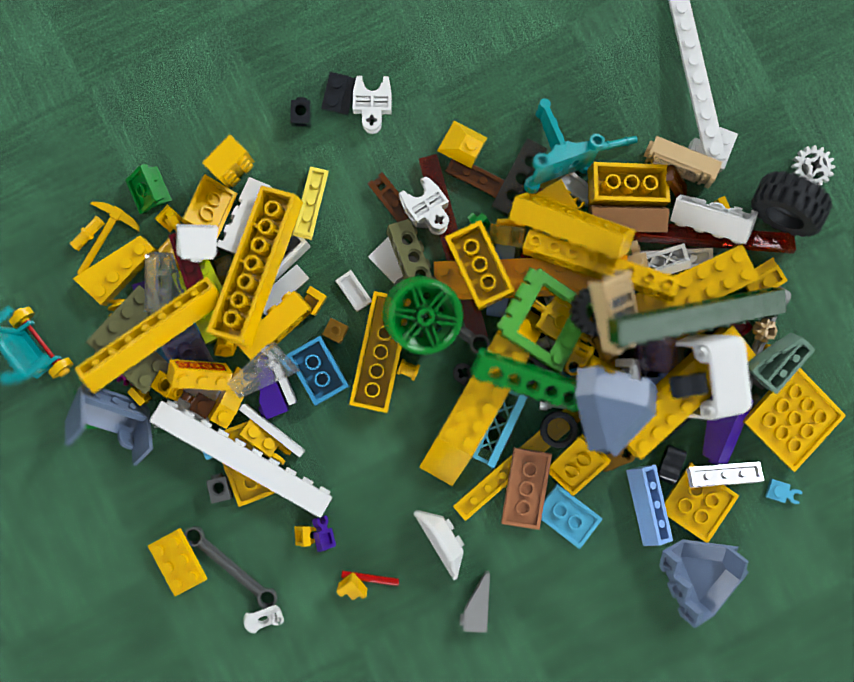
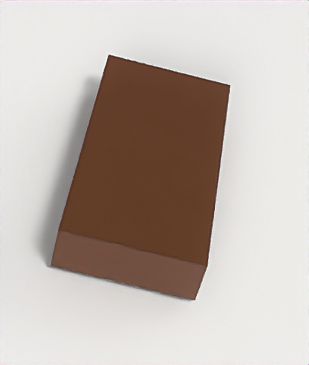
M673 164L667 165L666 182L675 197L678 198L680 194L687 196V184L676 166Z

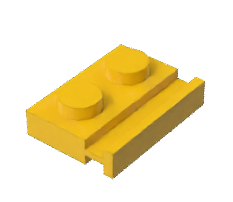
M774 257L754 268L759 280L745 286L747 291L769 287L777 288L788 281L779 265L774 261Z

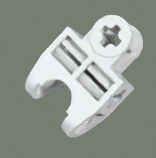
M357 76L353 90V113L362 114L364 130L367 133L375 134L382 127V114H391L392 112L389 76H383V83L375 91L366 89L363 76ZM371 119H374L375 122L371 126L369 122Z
M424 177L420 180L424 188L423 196L413 197L403 190L399 193V199L405 213L415 227L425 223L432 234L442 235L446 232L449 217L444 211L448 207L449 201L431 179Z

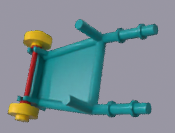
M7 306L0 312V323L11 314L13 315L9 319L13 328L0 326V352L15 370L12 373L5 372L0 375L1 383L8 385L20 383L22 380L31 377L38 379L46 371H48L53 379L59 376L64 377L70 372V368L74 365L71 359L67 357L61 360L62 357L60 355L54 356L32 327L35 322L33 320L30 321L35 313L30 307L19 308L13 312ZM27 330L30 331V333H31V334L33 335V337L37 340V342L40 344V346L44 349V351L47 353V355L43 353V351L40 349V347L37 345V343L33 340V338L30 336V334L27 332Z

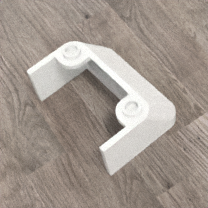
M690 334L675 342L676 346L693 347L695 358L699 362L709 363L713 400L704 401L687 418L713 420L743 414L751 408L752 401L746 345L741 337L734 335Z

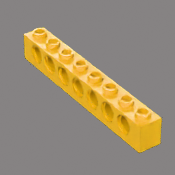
M530 229L523 245L524 255L601 280L607 275L614 276L613 271L615 270L631 271L632 276H630L633 290L672 303L681 281L679 277L620 258H616V260L608 259L603 253L589 252L586 250V247L580 245L573 246L567 241L554 239Z

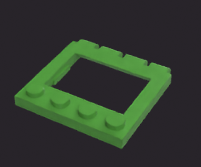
M529 268L523 279L526 283L521 282L514 295L516 299L511 300L505 311V314L508 316L503 315L496 328L502 331L500 334L502 337L555 372L560 373L582 334L580 329L574 326L575 323L571 321L572 314L567 319L549 353L517 331L542 286H545L551 293L568 303L574 301V296L577 293L540 268L537 270ZM591 303L588 304L586 309L588 319H590L594 312V307Z

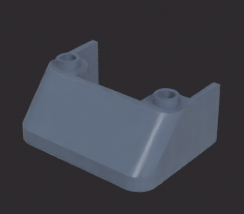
M84 383L77 390L65 419V445L70 446L86 428V424L117 433L120 445L132 450V464L137 466L153 449L150 409L146 404L139 406L133 398L104 388L93 393Z

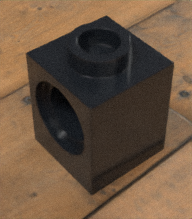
M297 97L296 100H291L290 123L292 127H311V101L305 97ZM299 108L306 109L304 115L299 116L296 114Z

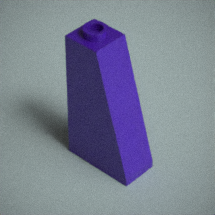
M751 408L743 414L713 420L707 419L702 455L709 458L708 461L715 465L720 463L728 464L745 424L743 420L749 414Z

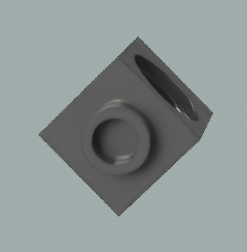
M222 473L211 475V479L206 481L212 504L233 498L227 475L223 476ZM217 482L224 485V490L221 493L215 489Z

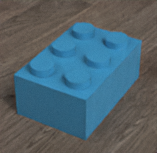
M322 336L287 354L290 363L315 406L350 387Z

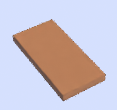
M513 447L501 524L540 530L552 453Z

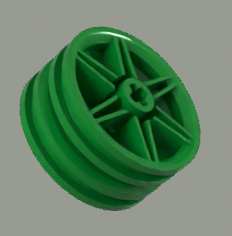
M414 276L400 281L390 290L383 304L382 317L386 331L399 345L413 353L432 354L445 349L455 340L461 329L463 312L459 298L449 286L429 277ZM428 292L430 294L429 298L424 299L423 293ZM406 299L411 300L409 306H405L404 304ZM441 304L444 305V310L439 312L437 309ZM421 314H428V317L424 319L420 317ZM404 318L408 321L405 326L401 324V320ZM435 324L441 325V329L439 331H435ZM419 331L423 333L421 338L416 337Z

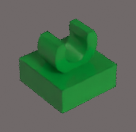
M472 212L467 217L470 220V225L480 220L485 230L491 225L483 213L477 217Z

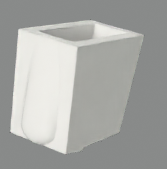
M176 224L177 256L181 257V259H190L191 262H202V259H214L217 254L218 227L216 225Z

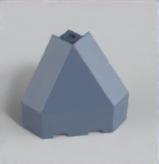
M597 366L578 369L575 396L588 450H597L602 453L609 450L616 457L656 415L657 387L650 379L641 378L640 380L631 379L630 374L617 371L614 374L604 372V368Z
M681 540L663 550L659 564L662 572L667 574L669 579L667 585L672 597H676L680 607L677 609L680 616L694 628L715 616L749 573L746 570L749 561L737 553L738 546Z

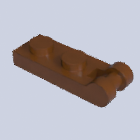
M383 172L374 181L371 180L367 183L397 222L409 219L399 199V192ZM383 183L386 187L380 191L378 186Z

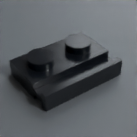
M330 72L321 109L348 116L356 78Z

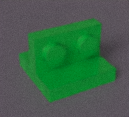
M147 164L140 165L125 180L140 215L147 213L153 207L168 204L172 201L157 166L148 168Z

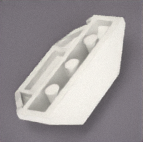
M420 510L414 511L416 519L452 579L456 580L464 552L462 548L464 543L459 535L455 537L452 532L455 528L449 519L445 520L440 515Z

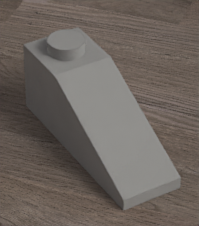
M489 571L484 572L464 607V614H460L459 626H463V631L487 633Z

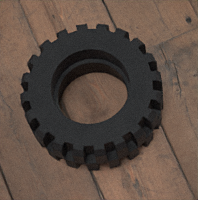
M773 171L762 178L751 200V207L753 211H758L757 217L762 219L765 224L771 225L772 228L793 236L810 237L821 231L832 209V200L823 187H819L816 182L810 181L804 176L801 177L792 172L787 173V171Z

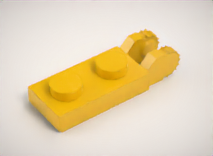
M251 419L248 420L238 434L239 437L261 451L266 457H271L280 462V465H284L286 461L274 453V451L278 448L288 456L292 453L291 450Z

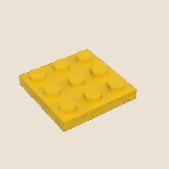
M689 463V465L687 466V468H689V467H697V466H695V465L692 464V463ZM686 468L664 501L667 516L708 543L740 495L725 485L690 488Z

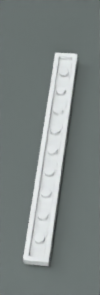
M668 0L703 154L719 161H725L726 154L690 0Z

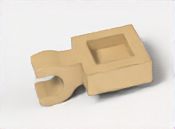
M638 240L632 241V255L628 256V261L649 268L646 252L641 253Z

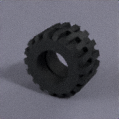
M583 288L579 294H575L574 301L570 303L572 305V309H569V313L572 314L571 321L575 323L574 326L580 329L582 333L599 336L597 323L591 322L586 314L587 306L592 301L590 288ZM620 297L610 301L612 310L623 305L619 302L621 300ZM620 310V311L614 313L613 316H614V317L623 316V313H621V310Z

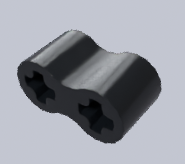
M695 372L669 378L671 398H685L708 393L706 372Z
M669 444L666 446L657 469L659 480L672 485L676 484L686 459L687 451Z

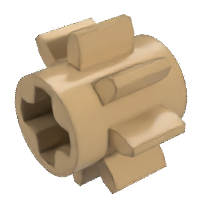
M762 318L761 322L756 321L752 329L755 335L754 339L764 343H768V339L774 340L778 331L775 326L776 322L770 321L767 318Z

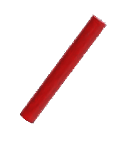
M342 571L341 578L344 579L352 572ZM354 572L364 582L398 586L399 584L398 578Z

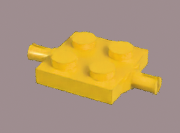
M556 295L546 306L536 299L532 307L540 311L541 314L534 327L556 341L571 315L569 309H572V305ZM582 333L580 339L586 344L591 336Z

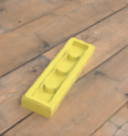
M310 166L302 196L303 205L294 227L293 236L312 240L329 173L328 170Z

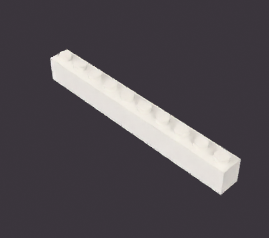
M167 400V402L161 401L150 420L151 423L314 515L322 517L332 499V496L329 495L331 491L322 486L320 488L313 486L314 482L305 476L303 479L297 477V472L289 467L286 469L279 466L280 462L271 457L267 460L262 457L263 453L255 448L252 450L246 448L245 442L237 438L235 441L228 438L229 433L220 428L218 431L212 429L211 423L204 419L201 422L194 418L195 414L186 409L182 412L177 409L178 405L170 400Z

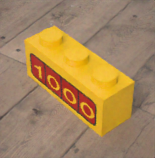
M170 359L166 377L172 388L229 391L233 373L226 363Z

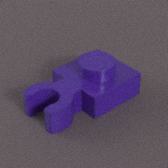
M324 515L320 519H312L313 526L317 529V532L313 533L317 551L321 552L336 547L332 527H327L328 517Z

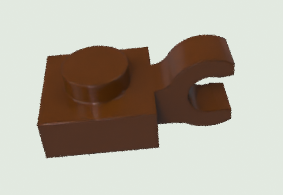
M184 390L180 396L182 400L191 404L188 408L189 410L205 419L216 403L200 392L195 397Z

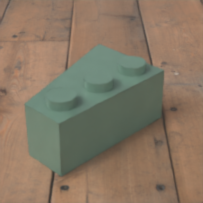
M789 333L755 355L747 363L748 373L765 389L778 394L815 349L803 337Z

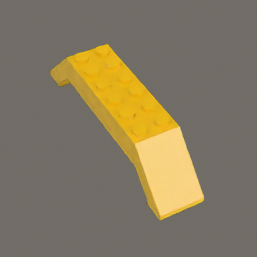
M529 310L517 331L535 344L541 334L534 327L540 316ZM498 329L487 350L526 363L530 355L500 335L502 331ZM492 368L490 372H497L499 368ZM511 374L509 378L513 379L517 374ZM472 375L419 468L453 486L472 458L511 389L506 387L498 388L488 381L480 382Z

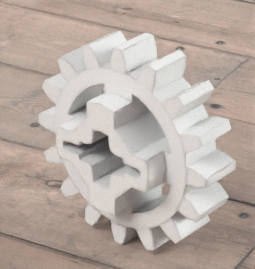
M814 145L810 150L809 146L804 148V151L800 150L797 153L798 156L793 158L796 163L791 165V168L796 169L793 173L801 177L804 176L808 180L816 182L818 186H821L823 182L829 181L828 177L834 174L830 171L835 168L834 165H831L834 158H828L830 152L824 153V147L817 150V146ZM807 155H814L811 159L805 158ZM815 174L818 176L821 175L820 178L812 179L815 176Z

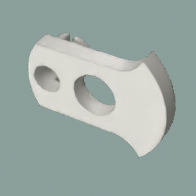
M277 605L255 613L246 612L243 619L246 630L254 634L260 628L271 624L278 625V621L280 624L284 622L281 609ZM262 616H267V617H268V618H267L266 620H264V621H259V620H258V619H259L260 617H262Z

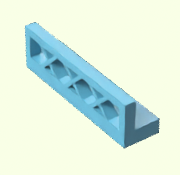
M512 390L509 393L517 397L514 405L506 407L505 402H503L504 408L498 411L505 410L508 417L506 422L498 425L495 416L493 421H495L496 426L491 427V423L472 456L493 468L527 399L526 396L517 394ZM497 428L499 437L497 440L490 442L487 434L489 430ZM496 443L492 450L491 444ZM489 445L491 454L488 460L478 456L480 449Z

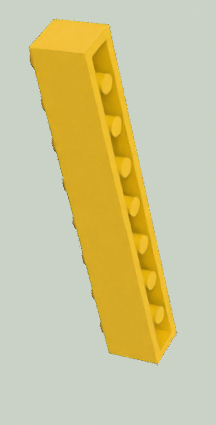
M205 277L77 366L75 369L80 379L93 393L103 388L106 384L119 377L126 370L136 365L146 356L152 354L156 349L214 310L220 296L219 292L208 277Z

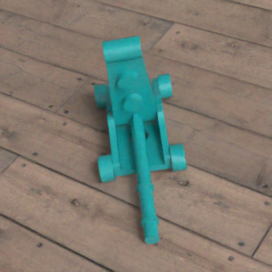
M541 99L535 114L542 123L551 152L547 155L541 153L535 156L533 166L536 170L534 175L526 179L524 189L526 192L534 194L539 190L540 184L577 170L583 174H588L587 169L594 162L599 151L629 146L630 144L637 143L638 138L637 136H631L605 142L602 135L593 134L589 141L579 143L565 142L564 136L558 127L557 119L554 118L550 109L551 102L548 99Z

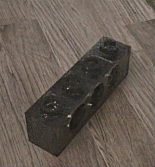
M527 138L491 209L507 217L510 216L514 201L507 198V193L514 192L516 195L526 193L524 184H519L516 181V176L522 175L527 179L534 175L536 169L534 166H526L525 160L530 158L534 161L537 154H545L548 148Z

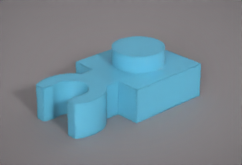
M770 478L765 497L783 503L788 498L791 503L799 504V501L794 500L793 496L795 493L802 494L803 492L798 489L789 490L790 484Z

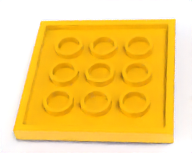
M799 368L778 394L768 391L749 412L743 422L790 470L795 472L846 415Z

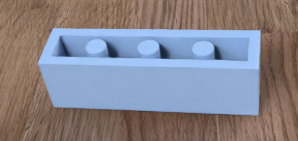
M656 464L626 470L643 546H657L673 541Z

